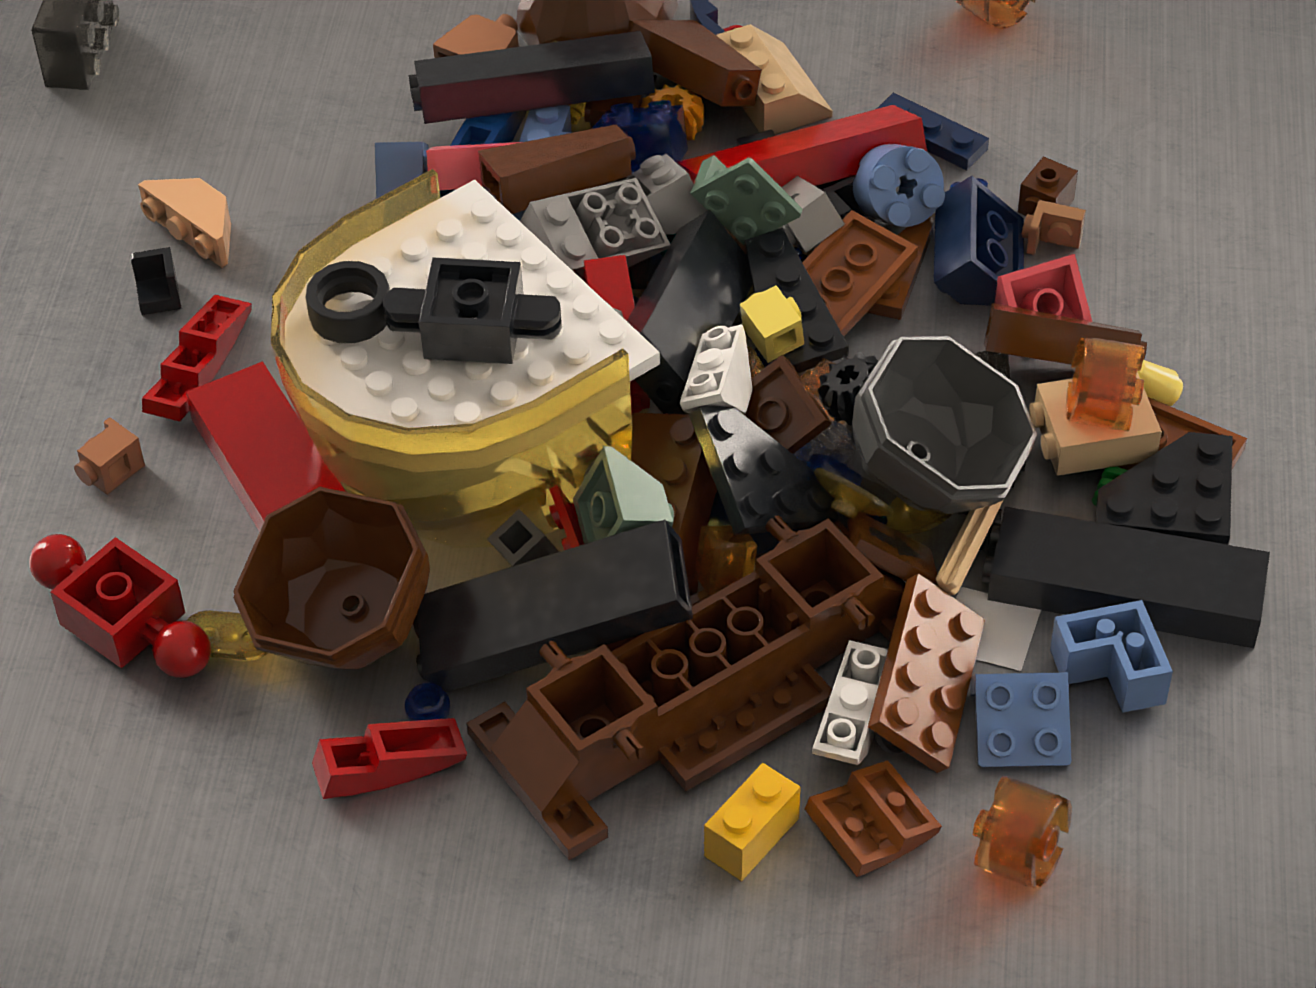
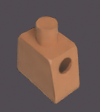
M477 14L470 15L433 44L434 58L519 47L518 24L508 14L500 15L496 21Z

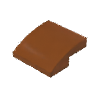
M888 760L851 772L846 785L810 796L804 809L856 877L881 868L913 851L938 834L942 827Z

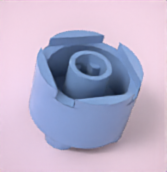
M884 144L867 152L858 164L860 167L853 180L854 197L860 209L877 221L901 227L914 226L927 220L944 202L945 192L942 171L936 160L924 149L898 144Z

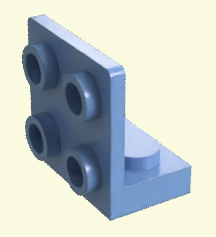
M1068 672L975 674L971 677L970 696H975L978 766L1025 767L1067 766L1071 764Z

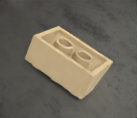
M751 24L716 35L762 69L755 105L742 106L759 132L772 129L776 135L832 117V109L783 42Z

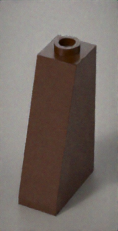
M630 21L629 32L641 31L652 56L653 72L720 106L755 105L762 69L698 21Z
M617 124L478 151L482 187L511 214L526 210L532 201L597 187L632 175L631 160H635L636 157L633 139L631 136H627Z
M995 303L991 304L984 339L986 351L1112 372L1120 371L1124 361L1131 356L1144 360L1147 350V342L1141 341L1142 333L1139 330Z

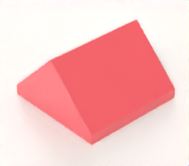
M1075 254L1004 274L997 278L995 304L1092 322Z

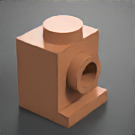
M110 417L104 421L105 429L97 436L89 439L84 446L77 450L80 462L74 466L77 476L83 483L88 486L94 485L107 495L145 466L139 438Z

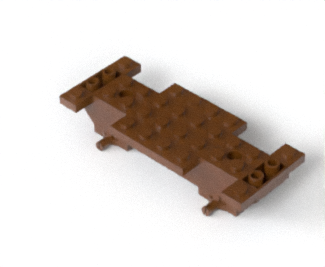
M775 516V520L771 518L767 522L765 529L779 542L777 546L755 559L754 572L736 582L727 576L691 596L693 619L607 645L603 644L586 655L567 658L555 641H550L549 647L547 644H544L539 654L551 666L552 670L545 678L526 688L527 700L519 711L515 714L504 701L466 723L467 734L566 858L571 860L608 838L607 825L589 805L588 801L657 761H660L681 787L688 791L825 710L832 688L815 669L844 653L849 640L861 643L880 632L890 642L906 583L901 578L872 564L852 544L849 530L839 520L832 523L827 519L810 529L796 532L780 516Z

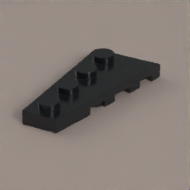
M779 228L746 239L745 252L754 293L764 292L776 285L785 298L792 297L800 309L804 345L783 355L790 361L797 373L843 358V355L847 357L849 345L784 229Z

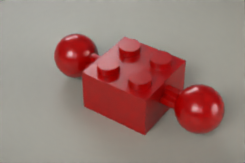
M64 534L46 536L33 547L29 558L30 571L40 585L51 589L50 593L59 624L122 669L150 644L153 645V656L156 664L169 676L175 678L192 677L201 672L208 664L211 656V642L207 633L193 622L177 621L186 613L178 580L115 537L88 560L80 543Z

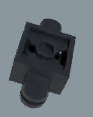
M432 257L426 289L392 288L383 299L385 320L389 330L420 333L424 359L513 364L517 338L552 340L559 335L562 329L560 302L555 296L526 295L523 293L521 262Z

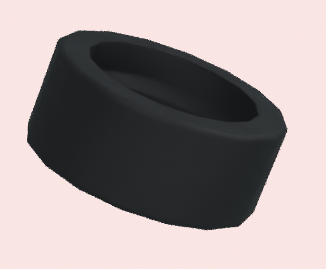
M341 261L327 265L315 273L307 284L305 295L308 316L314 331L324 339L336 343H358L371 339L383 331L386 327L383 299L386 293L390 291L384 273L375 266L361 261ZM348 292H360L374 298L365 307L351 312H337L324 306L335 296Z

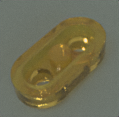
M205 610L191 615L186 620L199 625L204 629L208 637H213L210 639V657L251 661L260 659L268 654L267 652L257 650L253 642H250L252 639L240 613Z

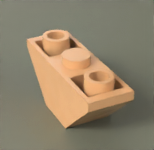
M200 178L144 180L138 184L142 199L140 207L150 221H157L167 228L174 238L188 243L202 258H209L221 268L228 264L231 220L227 199L224 194Z

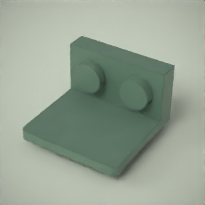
M715 155L703 160L690 192L703 207L711 210L720 223L744 246L746 239L782 227L799 218L803 210L752 158H746L730 168H727Z

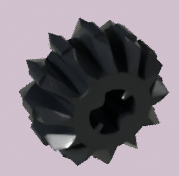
M858 352L852 359L843 355L842 362L829 364L830 372L819 376L821 383L817 390L819 399L829 416L834 418L836 422L845 421L849 426L852 425L856 395L878 362L874 355L865 357L861 352Z

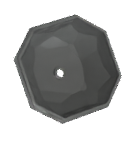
M950 336L899 337L898 340H891L855 398L852 429L856 450L862 457L861 463L865 473L882 487L917 510L953 514L1001 502L1015 481L1035 444L1037 436L1018 385Z

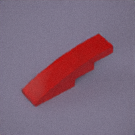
M214 295L179 330V346L160 364L161 379L142 397V412L180 422L190 411L186 392L207 384L214 379L234 346L252 310V303Z

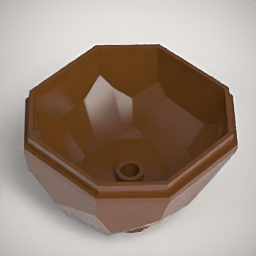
M520 0L516 19L518 24L517 31L528 46L628 33L631 20H673L678 10L677 0Z
M318 487L266 516L233 590V598L257 650L307 665L337 669H360L398 648L407 638L427 589L430 573L429 557L403 505ZM359 604L356 610L349 612L353 606Z

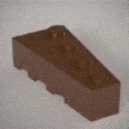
M633 412L631 461L663 484L667 501L672 505L674 511L672 528L682 539L690 592L717 488L688 414Z

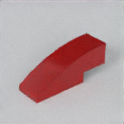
M455 718L376 723L367 725L364 736L319 739L312 765L322 798L328 799L382 790L422 778L465 760L467 751Z

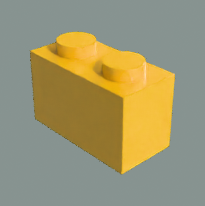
M762 763L704 824V857L740 881H743L798 821L801 787Z

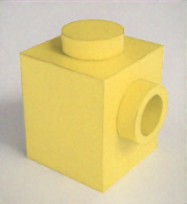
M776 285L764 292L755 293L746 301L740 303L743 328L768 363L804 345L800 309L792 297L786 299Z

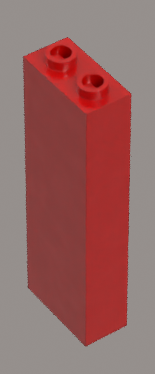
M890 105L677 162V164L689 174L694 184L702 161L713 155L727 168L746 158H752L780 187H783L797 176L817 186L857 175L860 167L858 164L863 156L877 146L898 144L924 149L925 151H927L922 118L895 105Z
M263 361L186 392L191 419L259 532L267 515L318 487L346 492Z

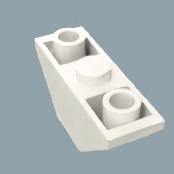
M743 325L729 328L726 326L714 327L701 336L680 405L682 410L689 414L698 407L703 406L734 407L742 414H745L753 391L745 330Z
M849 640L812 748V754L858 765L868 755L874 737V731L868 728V723L888 649Z

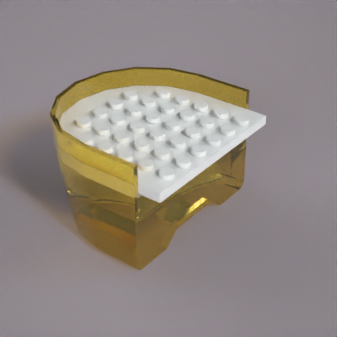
M431 169L348 213L297 252L272 295L271 346L282 384L324 463L349 493L403 505L419 538L452 548H492L494 546L487 538L518 509L545 535L560 530L549 510V506L555 504L549 490L550 488L558 485L569 501L573 503V497L583 482L588 466L597 458L603 446L613 447L631 461L632 419L630 381L660 364V352L476 180L440 198L438 173ZM432 257L521 262L523 293L526 295L555 296L560 302L562 329L559 335L552 340L517 338L513 364L430 360L423 357L420 333L391 331L387 325L383 331L373 338L358 343H336L324 339L314 331L309 320L305 299L306 288L315 273L327 265L341 261H361L375 266L384 273L390 290L392 288L426 289ZM348 292L335 296L324 306L337 312H351L365 307L374 298L360 292Z

